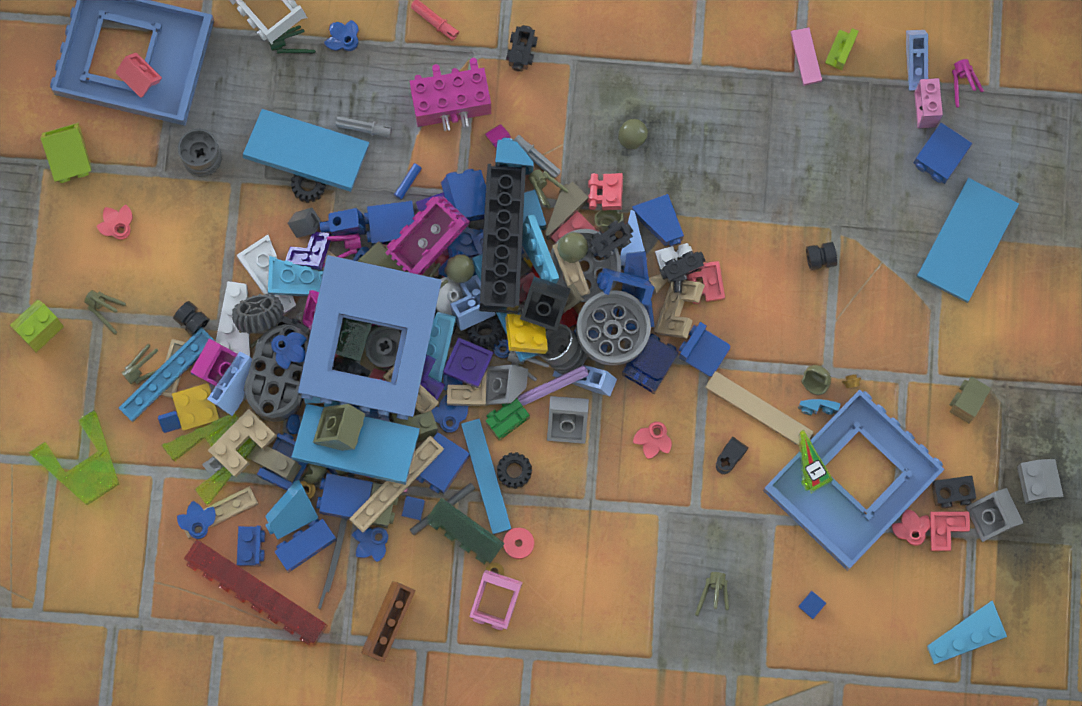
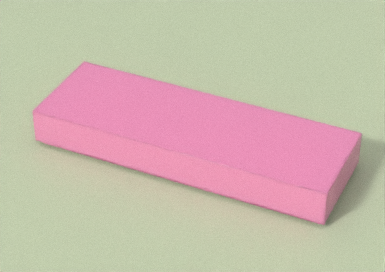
M809 27L791 31L790 34L803 86L822 82Z

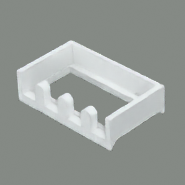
M229 0L232 5L235 3L238 5L237 10L243 17L246 15L249 18L247 21L253 29L257 27L259 36L264 41L267 39L271 45L274 40L301 19L307 18L302 7L298 6L295 0H282L291 12L268 30L243 0Z

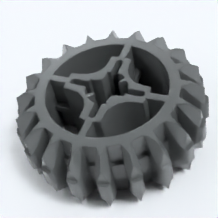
M269 294L253 295L250 298L246 297V300H241L240 304H236L235 308L232 309L233 323L237 330H240L242 333L247 332L250 334L254 332L256 334L260 331L270 330L271 327H276V324L280 323L281 319L284 318L283 304H281L278 297Z

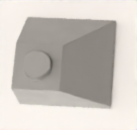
M515 365L488 367L486 405L512 403L527 387L528 369Z

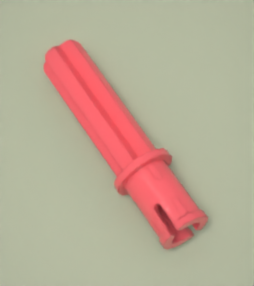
M419 0L412 2L411 8L436 27L437 32H442L451 41L456 39L459 31L447 23V19L443 20Z

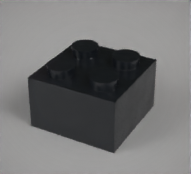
M534 276L520 319L557 331L571 288Z

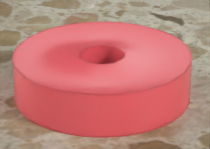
M513 528L504 537V550L511 558L524 559L534 549V538L524 528ZM521 540L523 544L517 547L515 542Z

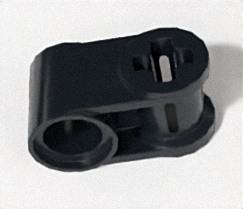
M732 437L717 459L716 470L720 474L730 473L749 447L735 437ZM725 461H727L728 465L722 467V462L724 463Z

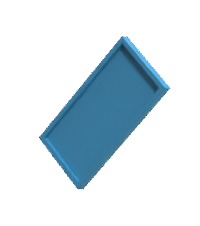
M262 109L243 152V158L351 192L368 150L369 142Z
M968 178L917 277L968 303L1019 203Z
M306 404L292 460L406 485L420 428L364 417L355 449L341 451L313 443L324 407Z

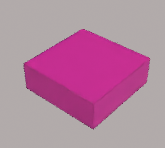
M501 124L485 134L495 148L497 147L498 140L511 138L510 134Z

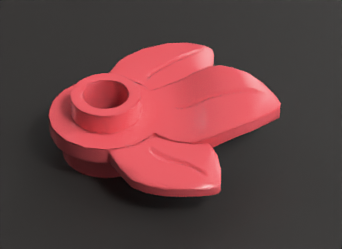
M124 205L118 212L112 208L105 207L103 211L104 222L97 225L99 232L105 236H114L119 240L126 239L130 235L131 229L129 225L133 219L130 208ZM119 228H124V232L118 233Z
M653 422L648 428H641L633 439L634 444L643 445V452L647 459L655 457L660 450L668 454L672 446L671 439L666 435V426L661 422ZM654 429H660L661 433L659 435H655L653 432Z
M906 509L902 515V523L892 524V530L899 539H905L909 544L918 546L925 541V533L931 526L928 515L919 518L914 511ZM918 533L919 537L914 538L912 535Z

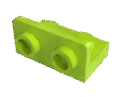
M853 28L850 33L839 30L825 63L843 70L859 31Z

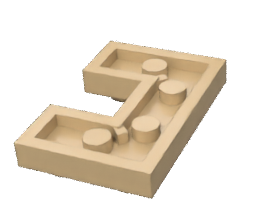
M683 281L682 293H674V282H671L654 332L663 336L687 338L693 320L680 317L684 302L699 303L705 285L701 282Z
M449 348V357L452 353L453 348ZM487 370L479 388L469 384L448 385L447 405L486 406Z
M248 409L208 451L230 473L237 477L249 465L237 450L249 438L264 450L277 436Z

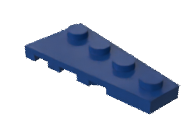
M646 252L626 253L624 273L649 281ZM622 283V291L634 296L636 286ZM650 301L649 306L645 304L643 306L648 312L651 327H655L652 301ZM619 309L618 317H621L623 312ZM626 324L627 330L636 329L634 324Z

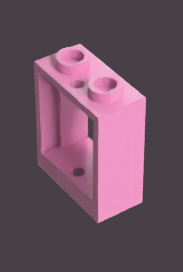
M939 78L920 79L914 92L917 128H935L943 115Z
M485 570L470 617L474 618V622L480 624L485 622L492 624L491 627L497 630L507 629L523 582ZM487 582L514 591L505 620L478 611Z

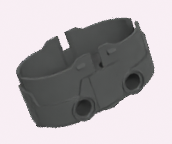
M292 325L273 327L258 339L249 374L244 385V392L250 407L261 419L270 422L285 421L291 415L296 414L304 399L301 398L302 394H298L300 381L293 380L295 374H302L304 362L297 363L291 361L288 369H284L285 372L282 376L275 375V371L282 367L277 364L276 353L271 348V342L274 337L278 335L287 336L291 332L300 333L307 338L301 346L305 353L307 351L308 336L301 329ZM279 341L278 346L283 348L285 346L284 342ZM262 363L266 364L265 370H256V367L260 368ZM278 387L279 392L277 394L271 395L269 393L270 388ZM272 405L274 410L271 413H265V406Z

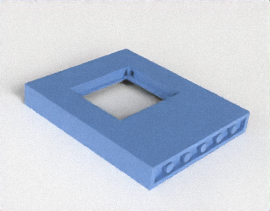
M76 0V5L72 7L70 13L71 23L67 25L65 31L66 41L61 44L60 53L62 55L55 65L56 76L52 77L50 88H52L54 95L185 126L214 24L213 15L151 0ZM103 19L153 31L145 61L162 79L158 84L151 86L144 97L140 98L124 81L88 73Z
M327 255L298 394H302L301 398L312 400L313 397L321 398L320 402L332 404V401L340 402L339 405L359 406L358 410L366 412L374 409L378 410L377 414L385 416L393 413L397 414V418L408 420V417H413L442 280ZM343 318L402 330L391 382L332 370Z
M861 390L831 418L809 443L823 467H825L860 432L903 472L866 510L830 475V478L822 482L819 478L820 483L813 487L812 480L805 470V467L809 465L806 445L763 490L847 571L944 471L943 464L936 457L932 458L924 445H918L910 432L903 431L900 428V423L895 418L887 416L885 414L886 410L881 405H876L871 401L872 397L866 391L862 392ZM809 447V451H810L812 460H813V462H814V459H813V456H812V453H811V450H810V447Z

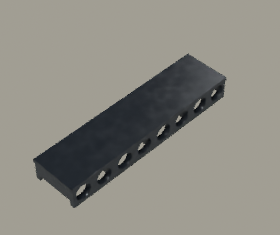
M487 165L479 311L518 314L526 166L515 168Z

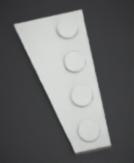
M266 235L237 255L241 264L264 295L268 294L269 256L276 257L277 259L269 235ZM274 295L283 304V316L296 308L293 296Z
M228 281L216 342L237 354L242 352L251 357L249 334L247 332L239 333L232 320V309L235 308L236 304H240L241 300H246V297H248L247 284Z

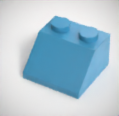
M511 138L498 140L495 166L515 168L526 166L525 175H530L534 171V162L518 142L513 141Z

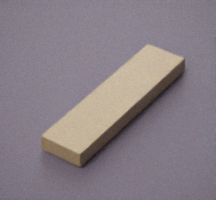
M250 486L209 506L214 507L216 519L208 529L258 505ZM200 526L195 528L196 533H200L202 531V527ZM184 530L187 537L192 538L189 531Z

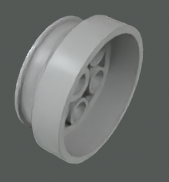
M579 229L571 232L582 234L590 247L592 246L590 242L593 240L591 236L598 231ZM552 248L550 255L559 276L557 284L567 287L566 282L563 280V273L556 254ZM617 248L614 249L615 254L601 261L596 260L590 249H588L587 255L579 260V263L581 261L589 263L588 271L583 272L585 279L591 283L590 293L582 296L584 300L581 302H587L596 294L603 292L597 283L596 271L598 269L607 268L621 272V258ZM613 280L611 290L615 287L618 281Z
M610 290L609 295L601 292L590 298L582 307L576 324L577 339L583 351L596 362L605 365H621L635 359L646 346L651 330L650 318L643 304L631 294L617 290ZM620 309L623 312V316L616 317L613 314V310ZM600 312L604 315V319L601 321L596 320L594 314ZM626 324H634L636 330L628 331L626 329ZM615 327L617 334L610 335L607 332V328ZM595 330L598 333V337L595 339L590 338L588 332ZM627 341L630 348L622 349L620 342ZM604 344L609 345L611 352L604 353L601 350V346Z

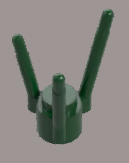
M300 25L288 29L274 40L272 45L269 42L271 50H277V54L316 52L315 50L283 49L286 46V38L305 32L304 29L298 30L301 28Z

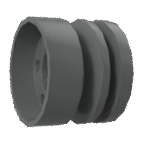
M200 128L192 129L180 138L178 154L186 170L192 175L199 177L209 176L220 167L222 161L221 150L214 135L209 131Z
M559 324L557 331L547 328L548 351L546 354H538L560 374H566L583 366L587 359V354L581 348L577 335L562 324Z

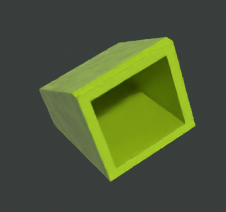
M79 123L42 133L41 141L54 182L64 183L70 181V177L76 175L78 178L89 175L88 172L92 170Z
M38 299L10 324L13 330L35 352L39 351L64 327L52 311Z

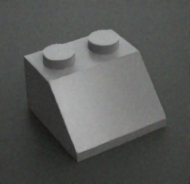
M550 396L547 441L585 444L589 399Z
M1055 459L1020 463L1017 466L1025 504L1064 497Z
M1007 488L993 492L966 506L982 542L1023 524Z

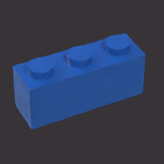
M318 519L314 520L308 525L309 528L307 530L296 532L292 536V540L289 542L283 541L276 546L277 550L274 552L288 573L337 540L323 519L320 521Z

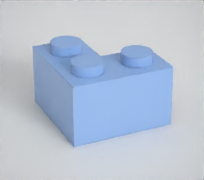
M477 275L472 276L465 283H459L463 298L451 303L450 306L452 315L457 316L455 322L461 331L495 316V312L479 311L481 281Z

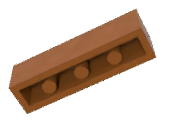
M392 581L361 651L362 654L377 661L385 662L416 590L399 582Z

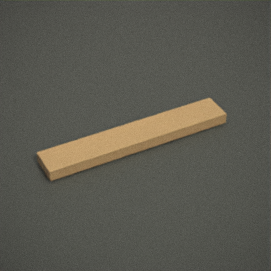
M716 371L705 387L710 392L801 448L806 445V441L813 434V431Z
M429 436L414 452L406 485L385 481L349 520L364 533L437 458L444 448Z

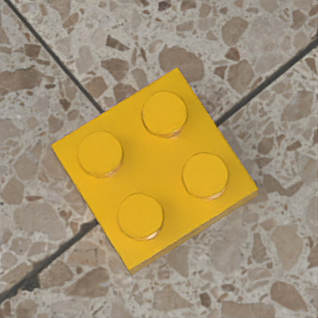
M507 314L505 321L509 351L546 354L548 347L545 327L521 320V315Z
M210 383L172 393L182 431L220 420L217 406L208 400L212 393Z

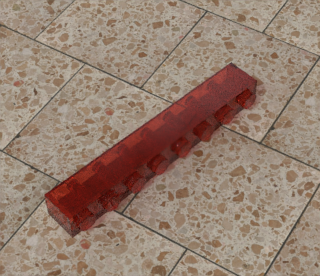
M199 540L195 541L184 557V560L188 562L186 564L187 567L195 572L199 569L203 572L202 576L210 582L213 579L220 583L218 587L227 593L231 590L236 594L234 597L242 603L248 601L252 604L250 608L259 614L262 611L268 614V620L274 624L280 622L284 625L283 629L291 635L294 632L301 636L299 640L308 646L310 643L316 645L328 627L325 622Z

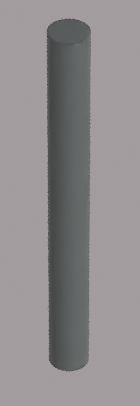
M469 483L413 526L410 532L416 535L472 492L475 489L473 484Z

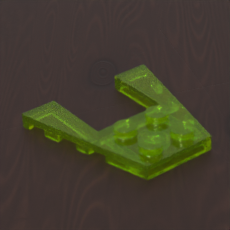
M95 410L78 421L98 452L69 471H64L46 442L29 452L33 458L86 505L120 484Z
M235 413L233 416L229 414L211 422L212 424L195 429L194 432L175 438L176 440L169 443H164L162 446L171 459L176 461L204 438L212 447L239 418ZM249 438L237 452L246 459L257 443ZM223 467L195 488V491L208 506L233 474Z

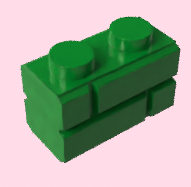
M517 398L512 403L502 404L503 407L500 410L496 411L494 409L486 415L488 419L485 420V423L499 441L530 419L529 413Z

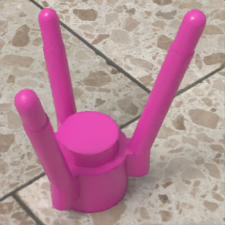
M968 59L957 61L954 64L955 69L952 70L956 108L959 107L958 76L960 78H968L973 91H976L974 82L980 92L984 91Z
M358 233L327 237V240H331V242L343 241L345 249H349V251L337 256L339 258L356 254L357 249L361 248Z

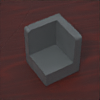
M308 208L295 212L287 224L295 236L299 238L314 234L322 221L313 208Z

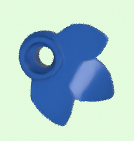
M350 20L346 25L340 22L330 24L329 30L332 36L324 42L326 47L334 51L340 49L353 51L357 48L359 42L357 33L359 29L353 20Z
M295 332L287 336L278 335L274 337L271 342V348L276 353L277 364L284 369H288L291 361L297 363L304 362L306 353L301 346L307 338ZM279 341L284 342V348L278 346Z
M445 395L439 407H435L431 411L435 422L440 424L442 430L452 433L458 429L459 422L466 419L468 406L447 405V395ZM448 420L452 421L453 426H447L446 422Z
M192 501L188 506L187 514L178 515L177 522L180 528L189 531L193 538L202 539L207 535L208 527L215 522L216 512L214 507L203 510L198 503ZM198 526L202 527L200 533L195 532V528Z
M368 528L364 533L357 529L353 532V538L360 542L356 549L357 557L366 558L372 555L373 559L378 562L385 556V544L388 541V533L384 528ZM377 534L382 535V539L380 541H377L375 539V536Z

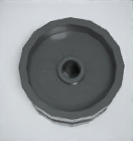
M381 326L370 333L366 340L365 350L367 357L373 364L385 370H390L395 365L402 330Z

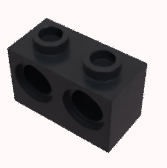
M972 475L932 482L935 506H941L942 509L953 507L952 504L960 503V506L972 504L971 501L976 499ZM960 487L967 488V496H963L960 494ZM940 490H947L949 498H942Z

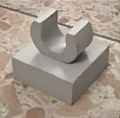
M214 456L202 464L214 481L228 471Z

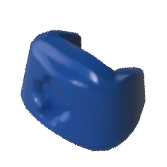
M293 414L288 418L286 430L289 434H298L301 425L299 415Z

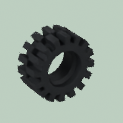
M293 174L291 188L295 197L299 198L300 201L303 202L304 200L306 203H309V201L315 202V199L318 198L319 200L321 195L324 194V189H326L324 183L315 181V188L311 191H305L301 188V182L305 177Z
M495 316L467 328L470 343L482 348L484 347L487 350L488 347L494 349V344L498 346L500 344L499 341L503 339L501 322L498 318L495 319ZM484 328L492 329L489 335L482 336L478 334Z
M518 452L504 455L497 465L498 478L508 488L517 489V487H523L524 484L529 482L532 474V466L529 459ZM513 463L519 464L522 468L521 475L516 478L510 477L507 473L508 466Z

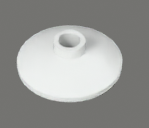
M448 277L441 278V283L445 279L448 280V283L439 291L436 310L452 315L450 304L462 299L463 294L459 283L451 281Z

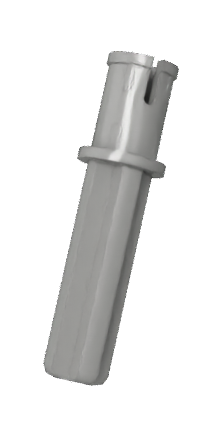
M337 117L336 119L337 127L370 133L371 136L376 135L390 138L392 133V126L380 125L375 121L368 123L343 117Z
M518 135L513 140L518 142L531 160L544 171H547L552 178H556L560 174L561 170L537 151L534 145L528 143L521 135Z

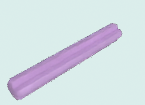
M584 365L519 395L518 400L524 406L588 376V370Z

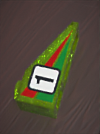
M802 430L798 435L801 478L803 479L801 484L806 491L809 490L812 494L832 483L833 479L805 431Z

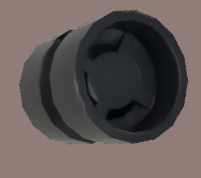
M833 242L822 243L820 248L818 245L806 246V257L810 271L822 268V265L826 268L837 266V254Z
M187 301L177 310L173 319L180 326L185 325V330L193 336L201 327L204 329L210 319L202 311L197 312L198 308L191 301Z

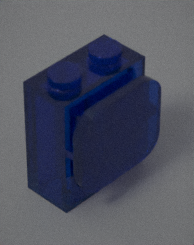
M651 333L643 351L635 359L627 363L622 371V376L655 395L677 359L679 352L676 351L677 348L669 343L665 345L660 342L661 339Z

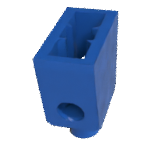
M357 208L329 213V220L320 222L321 232H331L334 236H346L357 233L359 235L367 234L365 217Z

